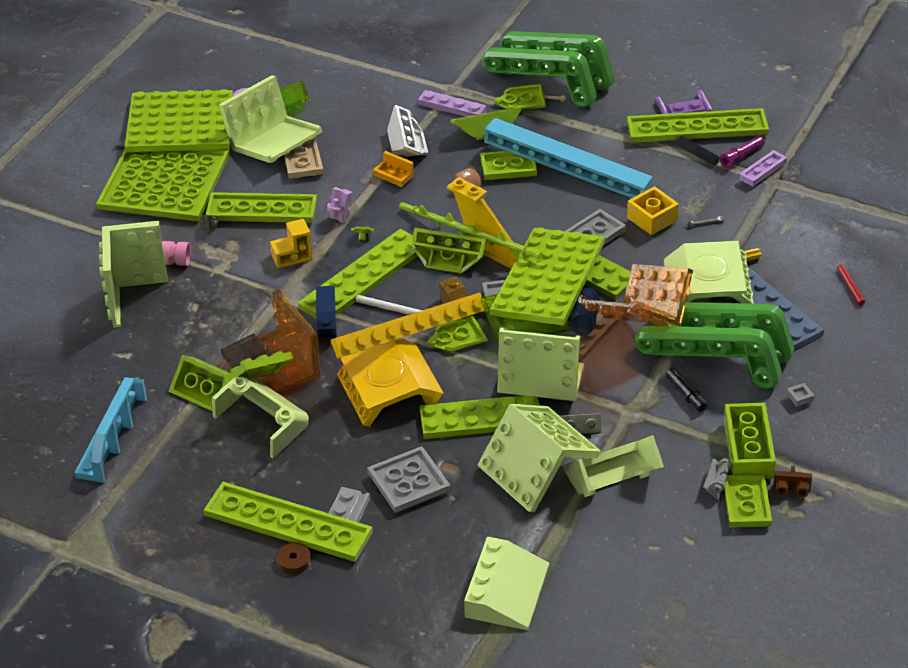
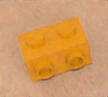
M385 151L383 152V161L373 169V175L402 187L414 176L413 162Z

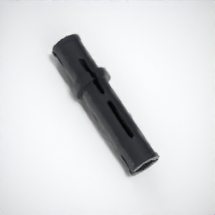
M672 367L667 370L666 377L685 396V400L691 403L698 412H704L708 408V403L700 396V392L693 388L676 368Z

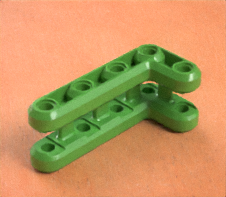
M511 31L502 37V48H490L482 57L484 67L493 73L563 77L567 81L573 102L584 108L589 107L596 100L595 88L604 91L614 83V74L606 45L600 37L595 35Z
M657 302L648 313V319L653 326L641 327L634 337L635 345L644 354L743 358L747 362L753 382L764 389L777 386L782 376L780 364L788 362L794 352V345L785 314L778 306L773 304Z

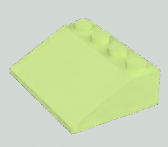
M487 537L464 600L465 618L528 630L549 568V562L510 541Z

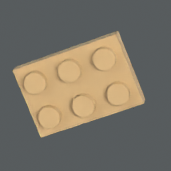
M315 138L306 141L302 146L296 147L290 153L283 155L289 179L323 174V166Z

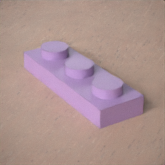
M773 150L739 174V179L753 187L785 165L787 157Z

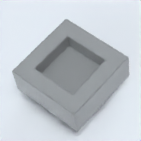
M805 383L787 388L786 394L796 407L814 401V394Z

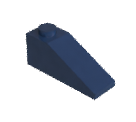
M335 285L316 286L318 339L337 338Z

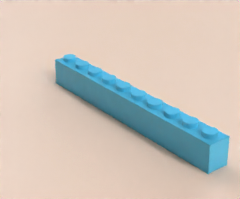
M494 118L485 129L484 142L534 160L537 163L627 197L634 198L651 188L653 176L503 120Z

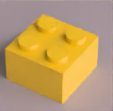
M655 186L627 202V218L650 235L678 221L679 203Z

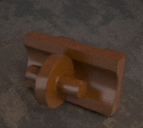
M792 465L790 471H774L773 489L776 490L777 495L785 496L789 490L796 491V495L799 497L808 496V492L811 491L812 473L795 472V466Z

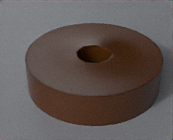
M300 543L286 544L278 550L276 555L279 569L288 574L301 573L311 563L309 549Z

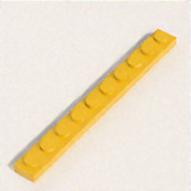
M479 292L331 340L336 357L339 359L483 312L487 309Z

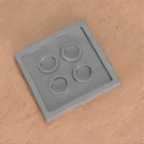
M422 446L367 467L369 476L395 513L450 491V484Z

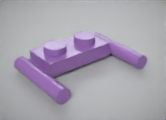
M702 90L696 92L698 100L668 104V108L665 107L660 97H656L654 100L661 114L713 111Z

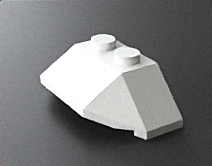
M395 105L387 129L391 150L395 154H401L406 157L427 155L428 149L424 133L417 121L412 117V113Z

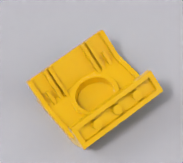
M397 339L340 358L344 365L340 368L337 375L363 426L370 427L380 411L388 405L418 394L422 396L426 405L437 404L444 394L416 343Z

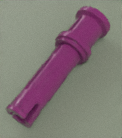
M757 136L742 146L733 147L730 152L721 154V164L725 168H730L733 163L742 161L745 155L764 146L765 141L763 137Z

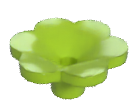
M370 227L351 228V231L359 234L358 240L364 241L366 240V234L374 232V229Z

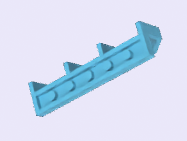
M124 378L75 471L76 478L105 483L104 462L109 453H120L118 435L121 429L133 428L131 410L136 400L144 402L147 400L144 379ZM133 384H134L135 392H134V391H130L131 388H132V386H133Z

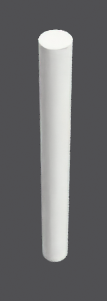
M361 295L356 297V302L407 315L422 311Z

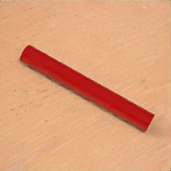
M843 264L838 265L837 269L858 305H864L865 300Z

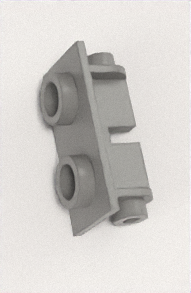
M600 413L560 416L580 434L601 432Z
M714 458L712 459L703 486L717 500L720 499L721 493L725 488L724 482L732 466L729 458H724L719 462Z

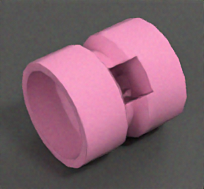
M174 241L162 242L166 265H173L174 263L178 266L189 265L191 257L189 242H178L177 244Z

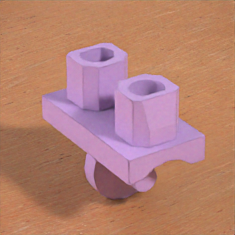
M337 187L332 189L331 203L327 204V210L330 211L329 218L336 219L343 224L346 223L347 216L350 215L349 200L352 199L353 194L347 189L342 190Z

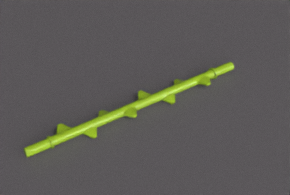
M403 202L399 205V208L404 211L435 221L439 227L446 225L457 229L460 235L466 236L468 233L486 239L491 246L496 243L511 249L514 257H518L520 253L537 259L543 257V253L531 249L527 245L523 246L507 240L502 231L498 236L479 230L475 224H472L470 227L454 221L451 213H447L446 217H442L428 212L422 205L420 208Z

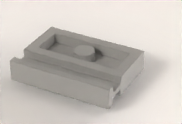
M341 487L328 514L359 523L370 500V493L362 494L361 491Z

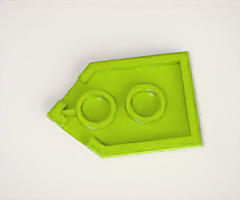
M541 84L508 88L501 97H497L494 100L495 104L506 109L520 107L521 111L546 108Z
M472 315L437 326L427 345L448 351H456L486 342L488 339Z

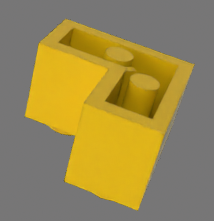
M304 219L286 223L287 237L270 241L271 255L277 268L313 260L310 230Z

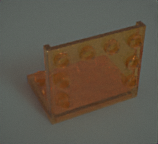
M632 264L623 303L596 301L580 295L578 303L585 305L587 310H598L600 315H611V319L616 321L623 320L680 326L693 270L680 267Z
M278 289L272 292V306L275 311L273 319L276 323V329L222 352V355L233 369L241 365L240 362L242 360L240 357L245 360L249 352L255 357L254 359L250 354L249 358L251 360H256V358L262 355L269 357L279 351L283 353L291 352L294 359L276 373L254 378L280 394L321 376L317 333ZM244 344L248 351L243 346L240 355H237L233 349H235L236 352L239 353L242 345Z

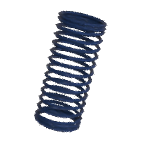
M583 288L575 302L570 326L576 334L587 335L595 328L600 296L594 289Z

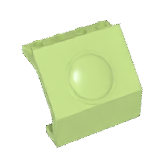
M739 241L685 243L664 259L669 302H691L696 298L731 296L741 304H754L750 285L751 280L748 273L749 268L746 262L747 256L740 249Z

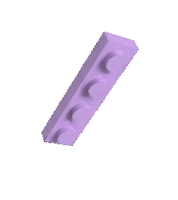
M425 90L418 98V105L465 117L486 112V105Z

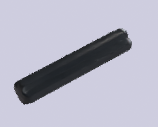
M679 136L676 139L677 146L712 165L719 163L720 157L683 136Z

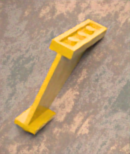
M459 177L447 186L448 190L454 192L463 224L470 227L472 224H475L479 230L498 236L502 231L507 240L512 241L483 199L487 195L486 190ZM467 233V235H466V236L476 237V236H473V235L468 234V233ZM486 240L483 255L512 269L518 257H514L511 249L496 243L491 246Z

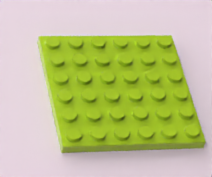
M233 90L132 93L125 152L230 149V137L227 134L219 104L232 98Z
M124 149L96 203V207L99 210L200 221L210 199V194L213 192L229 158V150L125 152Z

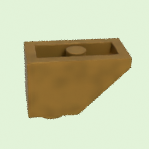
M456 276L439 282L440 299L444 304L468 296L465 286Z

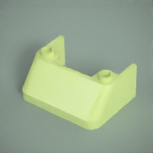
M235 377L212 397L213 417L215 419L242 395L275 417L276 422L282 427L270 437V457L273 459L308 426L309 418L306 412L259 380Z
M652 435L602 452L598 458L579 459L565 464L563 467L578 494L588 497L596 494L595 489L639 475L640 479L652 475V470L662 468L664 465Z

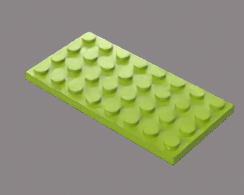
M533 228L525 245L542 252L543 257L537 259L522 253L519 254L490 308V315L564 326L605 243V237L596 234L588 235L579 232Z

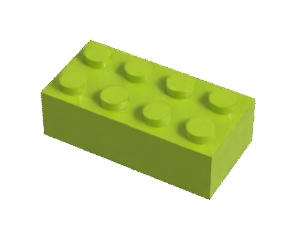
M725 404L724 428L729 459L732 463V475L764 474L765 479L774 478L776 459L766 404Z

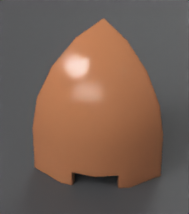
M469 168L455 174L456 179L459 177L478 187L482 185L480 175L474 169Z

